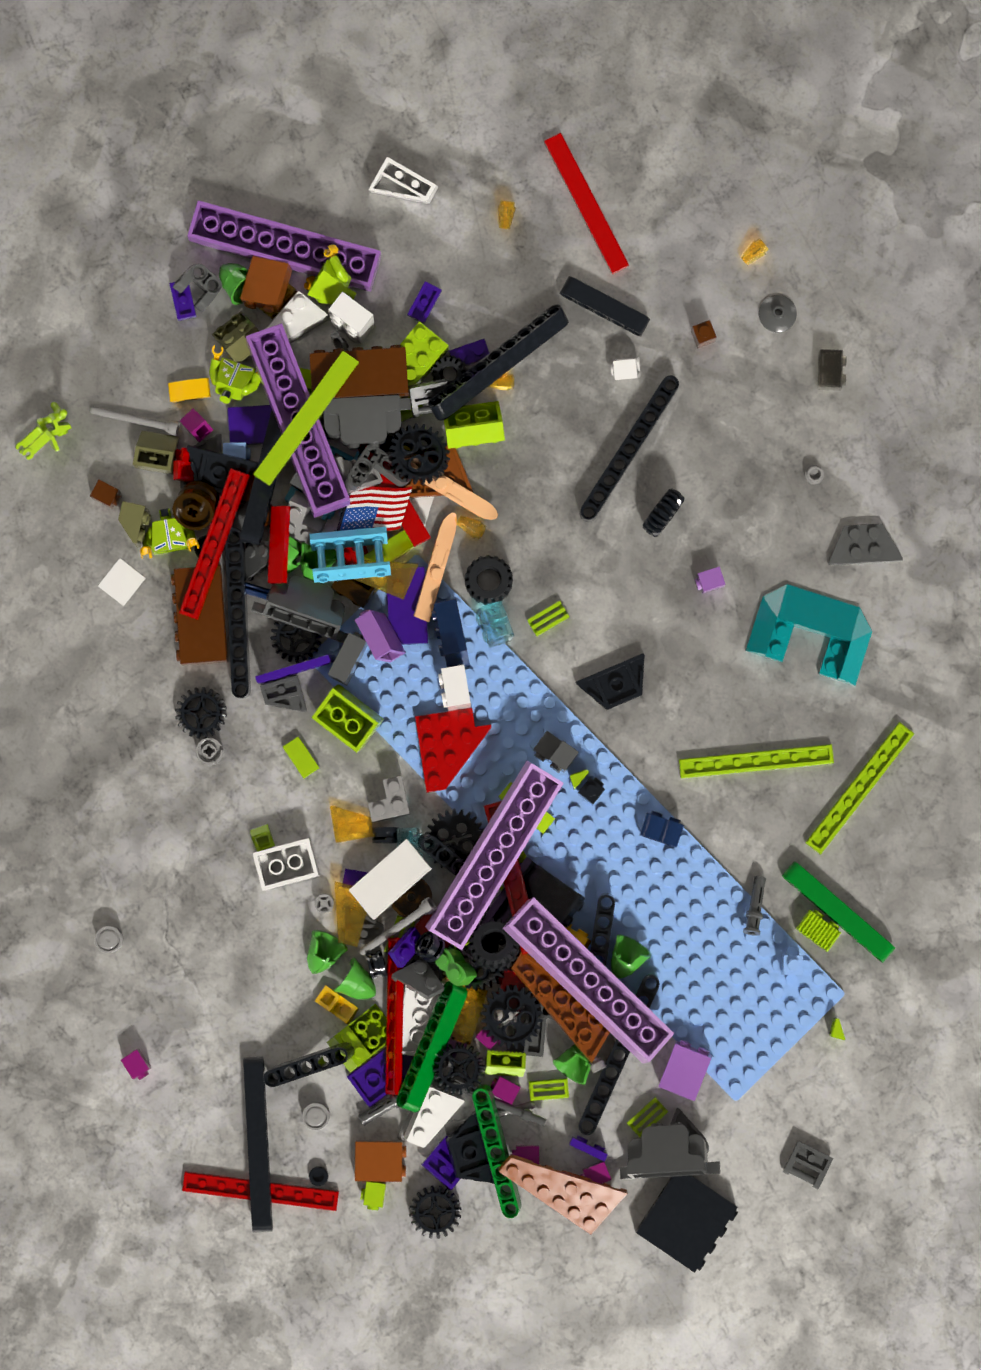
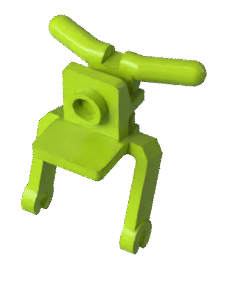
M52 402L50 405L54 412L48 414L49 416L37 419L38 426L20 442L16 443L15 448L17 450L20 446H23V449L19 450V453L25 456L26 452H30L26 456L27 460L32 459L34 454L48 441L52 449L56 452L60 449L54 436L65 435L72 428L68 422H58L66 418L67 410L61 409L56 402ZM51 423L52 426L47 428L46 425Z

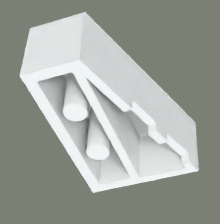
M387 157L371 184L369 191L371 193L429 204L438 186Z
M298 291L267 328L282 323L289 343H291L306 332L313 330L314 327L329 320L327 313Z
M430 1085L422 1107L412 1115L404 1138L408 1142L425 1148L465 1100L457 1094L452 1095L449 1091L445 1092L442 1088Z

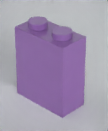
M368 609L359 614L360 617L355 619L375 660L391 663L406 653L385 613Z
M676 1041L658 1087L695 1101L712 1055L709 1054L710 1051L707 1049L691 1047L692 1044L687 1041Z

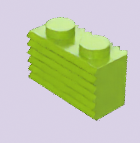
M815 909L813 912L808 910L795 929L828 952L841 934L838 931L840 927L832 921L828 923L823 920L824 915Z
M488 1050L485 1057L486 1068L484 1074L523 1077L526 1066L525 1052L514 1053L512 1051L510 1053L509 1051L498 1052Z

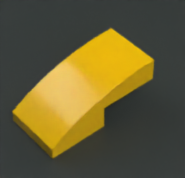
M209 378L168 383L170 402L173 403L211 397Z
M326 985L315 1000L316 1003L348 1025L359 1010L358 1007L337 992L332 991Z

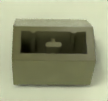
M240 311L238 314L233 315L224 325L218 327L212 336L234 362L240 363L251 355L246 343V336L259 332V330Z
M141 431L135 448L133 466L137 469L173 474V461L176 459L175 450L178 448L180 437Z
M122 501L118 520L135 546L141 548L146 537V525L149 526L151 522V514L143 505Z

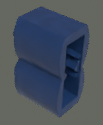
M651 811V814L646 813L639 835L676 848L684 825L680 824L681 820L670 817L669 820L662 818L663 814Z

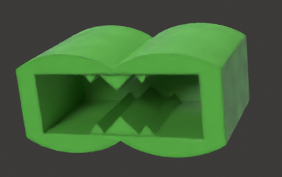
M454 947L444 948L442 955L435 961L436 965L446 972L450 982L456 986L469 985L477 976L473 966L465 962L462 953Z

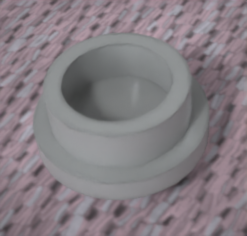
M812 465L807 468L805 478L810 484H819L824 478V471L821 467Z

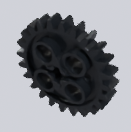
M415 423L413 429L408 425L406 430L401 428L399 433L394 435L395 439H392L390 442L393 446H390L388 451L393 453L388 458L394 459L390 466L396 465L394 472H401L399 478L405 475L406 482L413 479V484L415 485L419 480L420 484L423 485L425 481L431 484L433 479L437 481L439 475L442 476L444 474V470L448 467L446 463L450 460L447 457L450 451L445 450L448 446L447 443H442L444 436L437 437L439 431L432 433V427L426 430L425 424L419 428L418 424ZM420 440H425L428 446H424ZM403 446H408L411 451H406ZM428 457L433 458L435 463L429 462ZM410 463H415L418 469H414Z
M453 808L452 814L448 810H445V816L438 813L439 820L433 818L432 822L435 825L428 824L427 827L431 832L425 833L434 836L440 842L452 840L453 835L459 838L472 834V837L460 839L458 844L451 842L445 845L453 848L455 854L466 861L472 850L466 851L463 848V843L469 841L474 848L484 829H479L482 822L476 824L477 816L471 819V812L469 811L466 815H463V809H461L459 814L455 808ZM464 823L467 826V831L464 833L459 832L457 824ZM440 829H446L449 833V836L447 838H441L438 834V831ZM426 839L424 843H428L431 846L432 839ZM444 850L441 851L439 859L443 860L446 858L447 855H445ZM461 862L455 863L456 871L459 870V866H462Z
M491 937L486 940L483 949L488 953H498L504 949L505 944H502L505 940ZM470 943L465 945L462 950L456 948L462 953L464 959L469 957V964L473 966L476 974L479 969L483 968L482 965H477L476 960L466 952V949L471 951ZM503 967V971H508L506 967ZM499 968L495 969V972H491L490 969H484L482 976H476L465 987L467 989L472 987L475 991L480 987L481 990L485 991L486 985L492 988V982L499 984L497 978H504L502 971H499Z
M506 985L505 991L499 987V994L492 991L493 998L486 997V1000L489 1002L488 1005L482 1004L486 1011L480 1012L481 1015L485 1016L480 1022L486 1023L482 1030H489L486 1037L493 1036L492 1043L499 1040L498 1046L502 1047L504 1042L508 1049L511 1044H513L515 1049L518 1048V1043L525 1046L524 1040L532 1042L530 1036H538L535 1029L541 1030V1027L537 1025L538 1022H543L542 1019L538 1018V1015L543 1014V1012L537 1010L541 1004L534 1003L536 997L530 998V991L524 994V987H521L519 991L517 990V985H514L512 990H510L509 985ZM513 997L518 1001V1005L514 1009L509 1006V1000ZM523 1005L525 1006L524 1010L514 1016V1021L509 1020L501 1028H498L500 1023L509 1018V1012L514 1014ZM496 1010L502 1011L503 1014L499 1021H496L493 1017ZM527 1013L530 1017L529 1022L526 1024L521 1022V1015ZM509 1025L514 1027V1034L511 1036L505 1033V1029Z

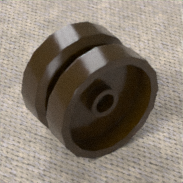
M191 481L183 486L176 497L172 507L173 515L184 528L190 530L206 528L212 522L219 502V495L208 483Z
M420 879L392 904V908L399 915L407 917L420 908L419 905H421L424 899L427 897L432 899L430 886L423 879ZM409 893L414 894V900H408L407 896Z

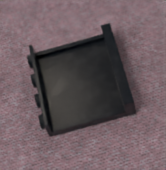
M526 856L520 868L528 898L534 897L564 927L568 928L573 922V915L576 911L579 912L583 908L585 898ZM505 887L484 915L482 921L490 922V919L494 918V921L502 919L503 923L512 918Z
M692 1175L672 1176L635 1232L695 1273L697 1269L700 1271L706 1262L704 1258L707 1253L711 1254L717 1245L715 1244L717 1238H722L727 1231L725 1226L728 1221H733L737 1216L738 1211L736 1209L738 1207Z

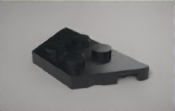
M191 445L187 446L191 468L195 476L194 480L208 483L218 493L223 491L230 468L251 476L258 466V462Z
M642 653L578 680L575 683L605 710L612 709L642 696L645 655Z
M474 1111L446 1139L452 1167L456 1178L494 1184L477 1114Z

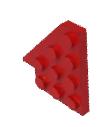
M472 708L415 716L426 793L446 790L492 728L491 724L475 727Z

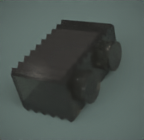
M820 349L818 354V390L841 391L842 386L846 385V374H843V367H846L847 357L843 355V350Z

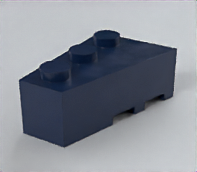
M452 599L434 603L435 610L431 612L433 622H438V628H435L437 639L442 641V645H438L441 657L445 656L447 667L470 666L457 600Z

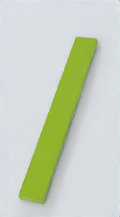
M342 351L254 473L255 477L268 486L272 484L359 364V361Z
M898 722L805 842L820 855L912 738L914 733Z
M832 744L679 759L681 779L834 764Z

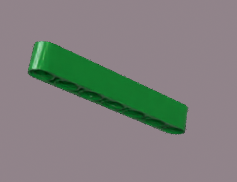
M793 861L782 874V877L880 962L884 963L896 949L797 862Z
M450 981L444 984V991L440 993L397 1096L396 1103L398 1107L415 1113L422 1107L436 1073L433 1072V1069L438 1068L434 1061L440 1062L441 1059L437 1057V1054L443 1056L442 1048L446 1049L467 998L468 991L466 987L456 986Z
M481 1084L473 1092L472 1099L501 1211L505 1217L514 1218L521 1209V1199L517 1184L501 1174L497 1169L509 1157L493 1091L490 1086ZM479 1091L485 1092L486 1095H487V1098H486V1099L480 1098L479 1095H478V1092H479ZM483 1110H489L492 1117H485ZM488 1129H494L497 1135H489ZM493 1148H499L502 1154L496 1155L493 1152ZM508 1185L511 1188V1192H505L502 1186ZM507 1204H513L516 1210H509Z

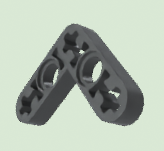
M368 445L350 469L344 483L348 489L358 490L373 468L399 487L406 486L411 479L406 482L405 475L403 480L399 478L400 471L393 474L392 472L396 469V465L390 466V470L385 469L383 462H387L390 465L394 459L388 458L389 455L379 447ZM370 452H372L373 457L370 460L366 459ZM359 464H364L367 471L360 470ZM356 475L359 476L355 483H353V478Z

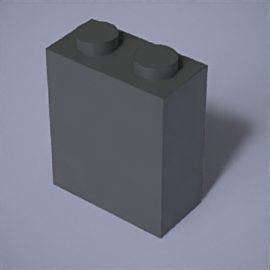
M357 632L348 634L328 673L330 678L346 686L348 685L368 646L363 635Z

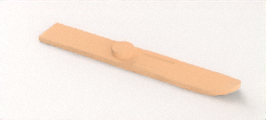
M410 463L414 469H418L415 463ZM439 475L437 481L433 479L431 484L427 481L424 483L483 519L493 520L498 517L497 510L493 505L444 475Z
M455 513L447 515L440 524L414 612V617L426 622H430L431 611L434 608L457 527Z

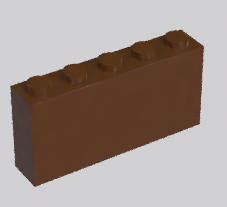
M391 345L390 348L383 349L382 346H373L368 350H363V347L352 348V351H344L359 361V364L334 398L409 396L405 347H402V345ZM333 349V352L315 350L314 353H309L312 393L344 349Z
M218 565L198 620L179 613L195 567L174 569V574H171V583L175 585V593H172V600L177 608V612H174V623H178V631H175V641L179 642V650H176L177 661H180L182 666L228 662L221 566Z

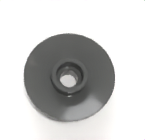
M782 295L768 297L763 301L759 309L761 324L767 330L775 333L790 329L797 317L794 303ZM780 309L782 314L776 315L775 310Z

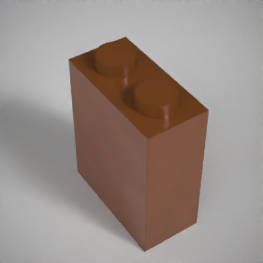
M253 256L240 297L244 305L250 309L262 308L268 313L280 312L292 274V268L288 263Z
M356 1141L355 1181L402 1182V1177H406V1165H403V1158H406L407 1146H403V1141Z

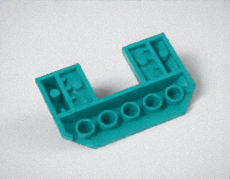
M788 584L762 597L746 648L747 652L783 662L793 628L797 627L830 638L819 675L850 685H856L872 634V629L860 607Z

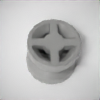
M321 894L315 900V908L321 913H329L334 908V899L328 894Z

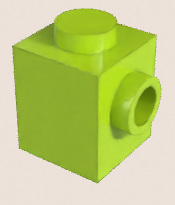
M366 1181V1188H362L360 1200H364L363 1205H366L367 1209L379 1210V1207L383 1208L386 1183Z

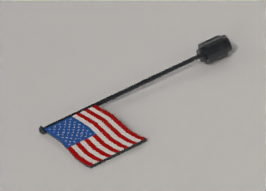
M361 446L358 457L365 449V446ZM372 486L349 493L350 505L343 507L337 530L334 531L385 526L387 532L400 530L413 486L406 488Z

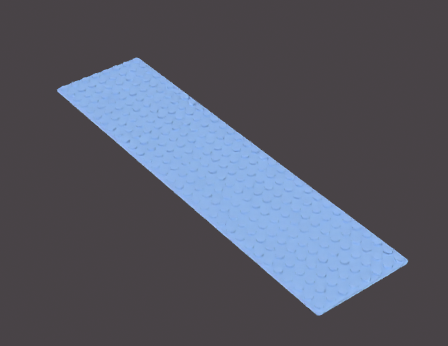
M414 555L402 568L424 567L426 574L428 564L419 555ZM442 579L435 603L452 599L457 600L470 666L465 667L475 727L491 724L492 728L447 789L435 792L452 810L455 808L458 814L463 809V815L470 811L471 819L477 816L476 824L482 822L479 829H485L488 821L484 806L502 801L498 796L510 782H514L526 761L531 762L564 783L546 811L555 820L544 834L535 829L523 851L529 859L585 898L583 908L579 912L576 911L572 917L574 919L571 923V929L576 932L580 929L589 934L587 938L591 940V943L598 899L603 893H610L614 896L615 908L606 968L612 972L611 958L617 935L628 936L645 946L652 956L631 975L618 979L636 995L646 975L653 974L657 976L660 985L650 1010L674 1032L672 1037L676 1041L684 1040L691 1043L693 1048L698 1049L701 1047L710 1051L709 1054L712 1055L706 1072L733 1100H739L844 996V991L762 907L763 919L760 920V935L752 936L743 933V928H746L747 917L745 915L750 908L751 896L684 827L676 848L639 835L646 813L651 814V811L663 814L662 818L667 820L673 816ZM387 582L370 598L364 608L360 607L341 625L339 631L348 634L357 632L362 635L355 619L360 617L359 614L368 609L385 613L388 618ZM432 615L430 622H427L428 644L402 645L406 653L391 663L375 660L369 646H367L347 686L329 677L328 673L333 663L316 668L333 687L340 684L384 718L376 731L424 781L415 716L448 711V707L444 708L441 693H445V689L440 688L438 674L442 673L441 668H447L445 656L441 657L438 645H442V641L437 639L435 628H438V622H433ZM328 638L317 648L318 652L314 651L312 653L313 658L309 657L308 660L328 654H335V657H337L343 643ZM546 731L579 752L565 773L562 771L557 773L550 768L551 763L547 760L542 762L534 756L536 752L533 749ZM587 769L589 773L574 790L569 776ZM596 777L604 783L603 788L605 790L592 806L577 793L589 778L594 779ZM605 897L601 900V904L604 907H610L612 901L610 898ZM600 917L598 923L601 926H607L609 920L607 917ZM598 936L595 942L598 945H604L606 938ZM591 943L587 948L589 951L591 950ZM595 955V957L602 963L603 957L600 955ZM782 955H803V975H782ZM648 978L645 981L646 987L654 988L656 980ZM646 996L638 998L645 1005L648 1004L649 1000Z

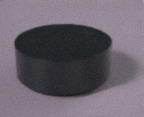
M321 1166L314 1167L309 1173V1180L315 1186L324 1185L329 1177L328 1171Z

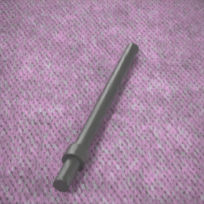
M454 1080L449 1081L452 1084L461 1085V1083ZM468 1087L470 1093L467 1095L472 1096L475 1090L471 1087ZM480 1091L478 1092L480 1098H487V1095L485 1093ZM494 1097L496 1107L518 1115L527 1122L530 1120L539 1125H545L547 1119L533 1114V1111L521 1109Z

